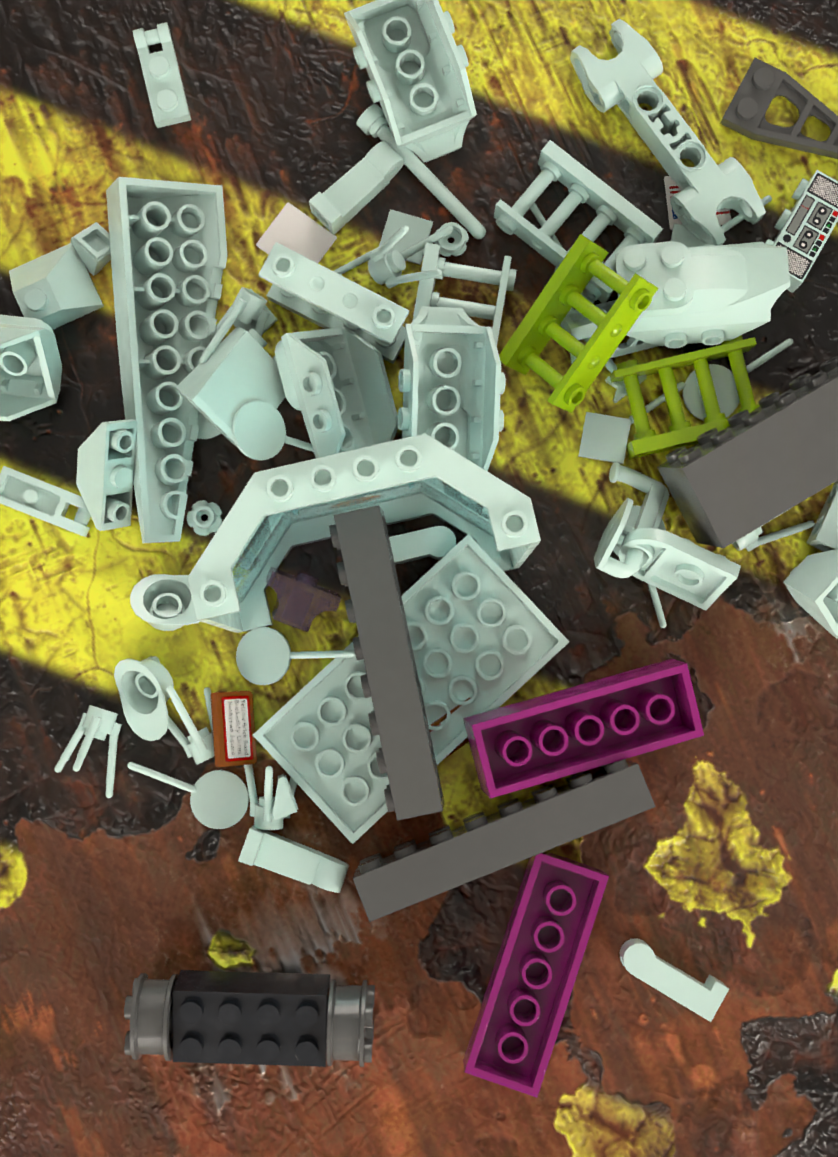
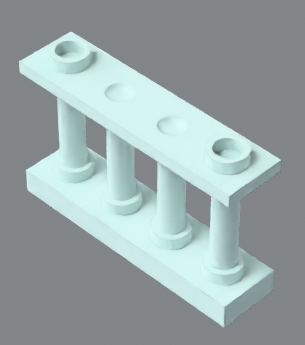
M549 140L540 153L538 165L540 166L541 173L512 207L500 199L496 204L494 212L497 225L509 235L514 233L557 267H559L569 250H564L551 237L580 203L586 202L596 210L597 214L596 218L582 233L583 236L594 242L608 225L613 224L624 232V240L604 263L614 272H616L615 254L620 253L627 246L655 243L663 230L661 226L551 140ZM558 180L568 188L569 194L543 226L538 229L526 220L523 215L552 181L556 182ZM593 276L582 293L592 301L599 300L601 303H605L608 301L613 289Z
M276 242L258 274L259 277L272 283L266 295L268 300L324 329L347 327L380 351L384 360L394 364L405 343V327L402 325L409 314V310Z
M426 243L421 272L440 269L442 274L439 277L419 280L412 322L417 317L421 306L463 308L468 316L493 320L492 331L497 346L506 290L513 291L517 270L510 269L512 257L504 256L502 271L446 262V258L440 257V245ZM444 276L499 285L496 306L440 297V293L434 292L436 279L442 280Z

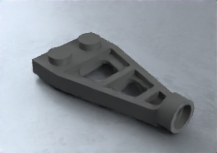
M754 58L720 124L752 140L838 159V116L786 72ZM777 96L785 97L799 111V118L791 127L773 125L765 119V113L771 101ZM814 116L829 126L831 133L827 140L817 141L801 133V128L807 117Z

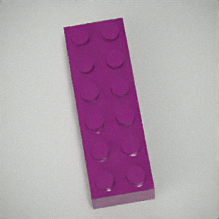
M675 659L665 660L463 718L480 787L490 799L704 736L688 665Z
M547 851L530 857L463 1059L465 1073L536 1098L538 1097L609 876L603 870Z

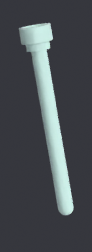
M377 104L368 107L361 114L356 125L366 135L371 134L374 138L379 137L382 141H386L404 159V165L474 238L482 239L486 235L485 227L411 150L404 146H397L388 127L383 110Z

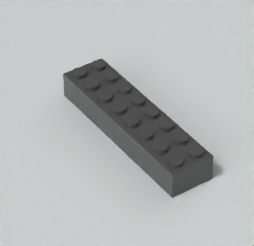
M378 505L335 514V524L329 525L333 547H337V550H341L343 562L337 563L341 585L348 586L351 599L345 600V607L349 623L353 622L357 625L359 637L353 638V646L357 660L364 659L367 673L360 676L364 697H371L374 711L368 713L372 735L380 736L382 748L376 751L380 773H387L389 785H386L387 789H384L388 812L395 811L397 820L441 812L444 808V797L384 511Z
M623 759L600 766L601 771L593 774L582 771L565 778L567 781L566 785L558 788L553 787L552 784L540 787L531 792L533 795L531 799L520 802L518 798L505 801L497 805L499 811L494 814L485 816L483 811L463 819L464 826L451 830L449 825L428 833L429 840L416 844L415 839L395 846L394 854L382 858L381 854L377 853L360 860V865L355 870L353 881L369 922L656 807L639 764Z

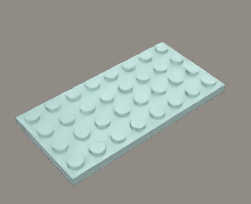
M469 534L402 595L429 729L433 730L430 732L437 765L468 737L463 718L499 708L569 643L566 637ZM353 642L344 650H354ZM356 657L334 658L253 734L258 742L352 844L388 812L384 789H387L386 785H389L387 773H380L376 751L382 748L380 736L372 735L368 713L374 711L372 698L364 697L360 676L367 674L364 659L357 660ZM458 705H462L452 714L450 713V711L453 708H455ZM447 713V718L439 726H431L432 723Z

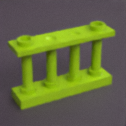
M582 234L579 235L499 354L500 361L505 366L525 375L529 369H532L555 388L547 401L570 413L583 401L591 384L640 314L648 308L652 297L659 289L636 273L629 282L602 263L609 252ZM593 276L620 295L607 314L581 295ZM572 307L598 326L586 345L560 326ZM551 338L576 357L564 376L539 357Z
M741 335L730 341H723L719 346L643 364H638L637 360H629L617 364V370H614L610 375L611 383L624 380L637 434H634L635 440L627 444L626 449L629 460L697 444L696 438L704 432L713 428H717L719 432L730 426L727 421L729 418H726L725 413L720 411L708 361L724 357L729 358L741 409L738 412L748 410L750 414V412L752 413V411L759 408L760 405H756L743 356V353L748 352L757 344L755 337L743 340ZM694 365L706 417L703 418L704 424L692 427L690 421L685 420L673 369ZM659 373L672 424L669 426L670 432L656 435L655 430H651L638 376Z

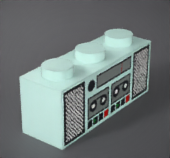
M816 170L809 181L804 178L801 180L791 197L797 200L791 211L785 208L774 228L779 230L775 240L767 239L765 242L768 245L787 247L790 287L787 290L792 293L803 283L838 222V181L819 170Z

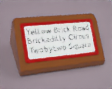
M252 692L211 693L216 768L257 763L256 738L253 736L255 733Z

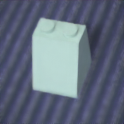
M239 326L218 345L205 364L200 363L176 387L236 447L237 445L232 433V423L238 409L242 405L256 400L265 401L277 409L286 397L275 356L272 358L264 349L267 342L253 328L247 331Z

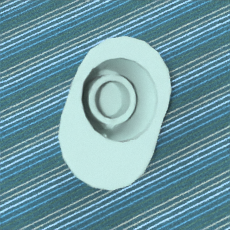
M154 574L141 579L133 587L130 594V604L134 613L152 627L161 631H174L183 625L199 623L200 621L196 619L187 577L189 575Z
M149 656L141 661L130 658L121 660L115 666L114 678L127 723L134 733L142 739L148 741L159 740L166 733L169 725L166 702L170 696L166 687L168 685L174 687L173 679L169 671L160 663L157 656Z

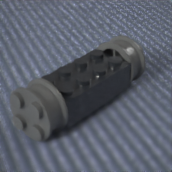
M181 970L179 975L173 974L170 980L149 979L146 973H140L138 978L134 979L132 996L127 995L124 1005L125 1020H130V1031H127L125 1037V1055H131L133 1060H140L142 1054L164 1055L166 1061L173 1060V1062L326 1067V1061L327 1066H332L334 1060L359 1061L360 1067H364L365 1062L372 1063L375 985H368V980H363L362 985H337L336 979H331L330 982V974Z

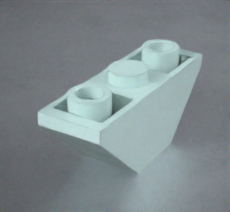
M134 419L102 422L78 448L76 485L94 525L99 531L131 526L137 420Z

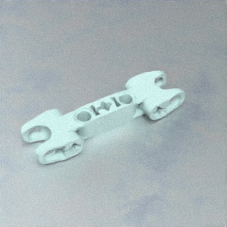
M619 18L611 24L612 28L609 31L612 43L618 53L616 58L610 60L598 59L581 45L571 52L570 60L582 84L584 93L602 113L616 104L618 105L632 127L671 179L681 189L680 192L670 198V203L676 216L685 228L704 244L723 245L726 238L716 217V211L724 208L733 209L742 214L744 219L753 225L760 221L766 213L752 178L738 160L733 157H729L719 165L715 163L695 133L664 92L654 82L653 79L663 73L660 57L647 39ZM638 104H649L653 110H643ZM687 158L691 160L695 166L687 167L681 162L680 159Z

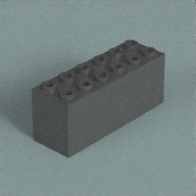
M838 356L820 365L822 371L815 375L805 374L790 382L791 389L781 395L779 392H775L762 398L758 402L760 407L752 411V413L750 412L749 414L748 410H744L733 415L727 420L730 425L729 427L719 432L717 428L708 430L696 438L698 443L689 449H686L685 446L680 447L665 456L667 461L657 468L697 543L725 548L838 481Z

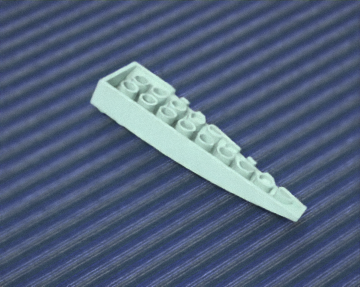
M118 177L106 190L124 413L125 420H137L133 484L142 543L179 542L188 497L186 494L188 477L191 476L193 462L191 461L194 442L197 441L199 426H197L199 411L176 387L200 364L199 360L211 342V334L215 333L217 303L221 298L223 286L221 284L223 269L226 268L228 256L222 185Z

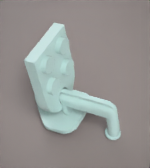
M614 462L609 473L610 482L615 483L619 481L646 493L634 528L626 524L633 506L632 499L626 498L614 514L601 537L595 553V567L618 578H628L633 575L652 586L703 610H707L738 578L741 565L728 560L723 555L715 554L702 548L689 539L681 538L668 531L658 529L669 498L668 489L661 482L634 469L622 466L619 462ZM615 545L620 547L619 560L610 557Z

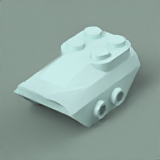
M376 0L345 12L344 16L357 45L353 47L357 65L360 70L363 68L367 70L370 80L366 82L370 97L373 103L380 102L397 146L408 148L423 162H428L459 150L462 147L466 127L477 113L465 68L469 66L468 58L463 46H456L452 33H455V27L450 13L442 11L438 0Z
M669 241L627 246L620 253L615 254L616 273L629 282L636 273L659 288L652 297L648 308L640 314L626 334L629 337L654 346L680 348L686 344L693 343L718 345L723 341L735 339L770 322L772 306L779 296L790 287L787 247L768 245L764 242L717 246L714 244H702L697 247L687 248L680 242Z
M421 306L414 321L411 324H405L404 369H400L398 376L399 391L403 392V407L398 409L397 415L398 429L402 430V438L426 433L488 472L499 441V432L504 427V413L500 409V394L504 393L506 385L505 374L501 372V361L492 327L479 326L466 314L463 308Z
M0 315V421H11L57 403L61 386L62 363L55 334L47 323L36 318Z
M347 327L293 332L281 336L282 340L277 343L275 348V359L285 396L293 408L302 412L315 458L393 441L398 429L397 411L380 351Z

